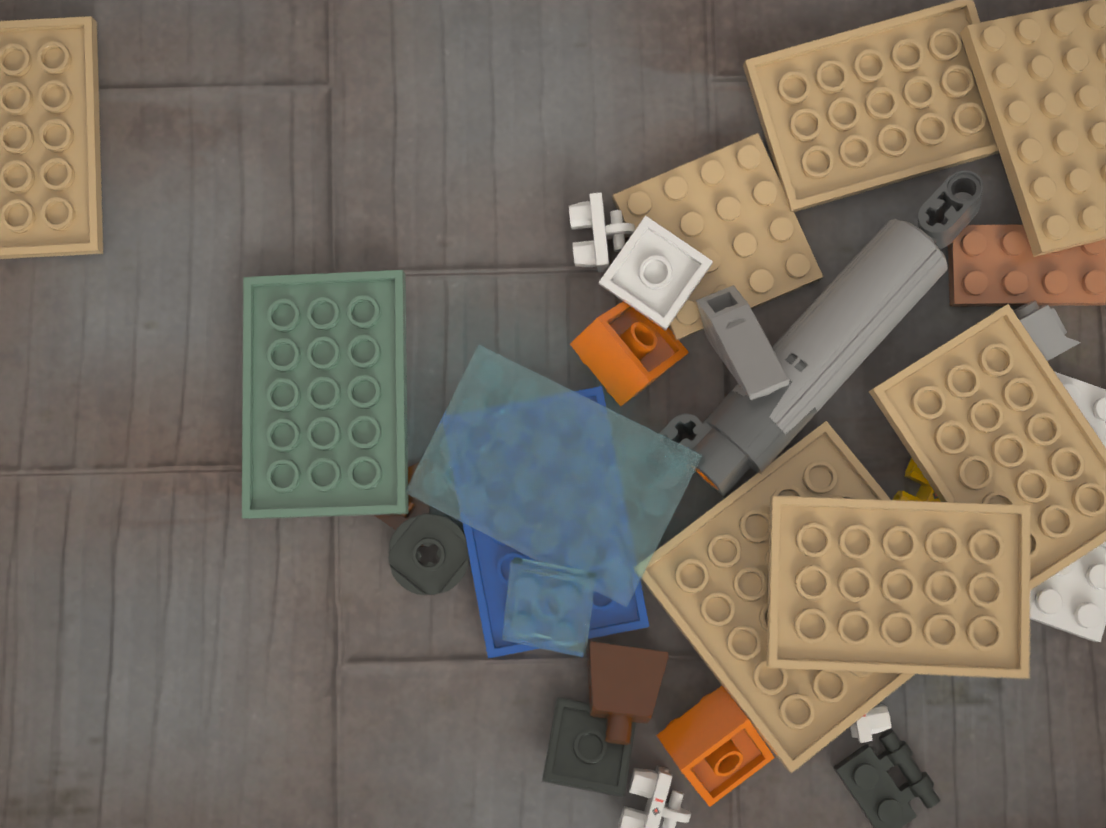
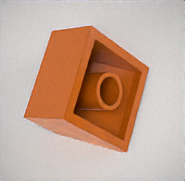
M624 301L597 317L570 343V346L579 355L581 361L588 366L604 386L607 393L615 399L620 407L643 391L689 353L679 340L676 341L669 327L664 330Z
M723 686L705 695L698 704L681 717L672 720L665 729L656 735L678 768L709 807L775 758L748 717Z

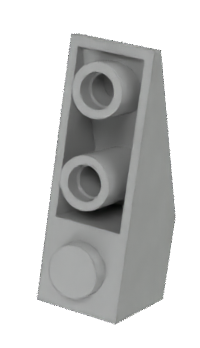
M734 285L696 300L708 342L750 400L769 395L777 389L790 385L789 379L752 309Z

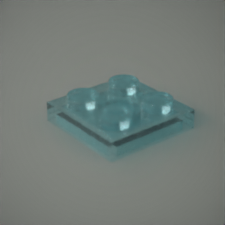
M515 557L510 562L502 640L583 657L587 651L596 573Z

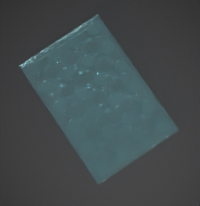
M478 345L406 489V493L627 607L703 455Z

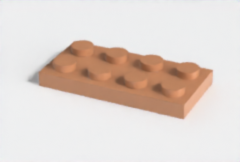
M967 225L948 245L950 306H1005L1007 304L1009 306H1022L1036 300L1038 306L1106 305V239L1034 257L1023 225Z

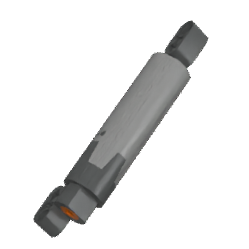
M970 170L954 172L920 208L918 212V227L907 221L897 219L888 220L772 346L789 379L790 385L777 389L769 395L750 400L741 386L737 384L703 422L692 414H681L672 419L640 456V468L651 485L664 490L672 488L692 469L703 481L724 497L749 468L761 474L948 269L946 257L940 249L947 247L978 214L983 191L982 179ZM960 192H966L970 194L972 197L968 199H959L956 198L954 195ZM685 433L690 436L695 434L696 436L692 441L687 438L682 440L681 438ZM670 447H673L676 452L679 451L681 455L676 457ZM659 460L671 461L670 467L666 472L662 474L652 473L654 464Z

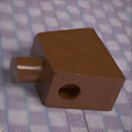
M590 641L587 651L590 716L607 719L606 742L629 745L632 722L648 724L653 715L669 652Z

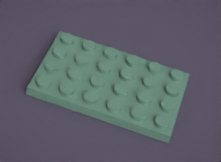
M403 270L243 277L242 518L274 519L408 514L405 272Z

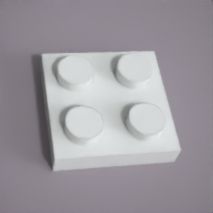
M645 215L599 281V285L666 330L709 270L713 261Z

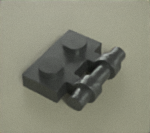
M891 729L879 737V740L886 748V751L876 756L871 747L865 744L833 767L874 828H901L916 818V813L908 803L915 797H919L927 809L934 807L940 802V798L932 788L934 786L932 779L927 772L920 771L911 757L913 752L906 741H900ZM895 765L899 767L907 779V782L900 787L896 786L887 770Z

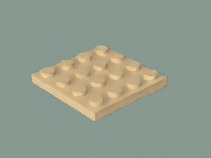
M758 133L613 194L612 199L617 210L622 211L623 223L634 224L636 230L646 215L713 261L709 270L669 325L676 341L704 330L696 302L698 299L734 285L748 302L750 308L753 309L823 278L794 211L790 212L782 184Z

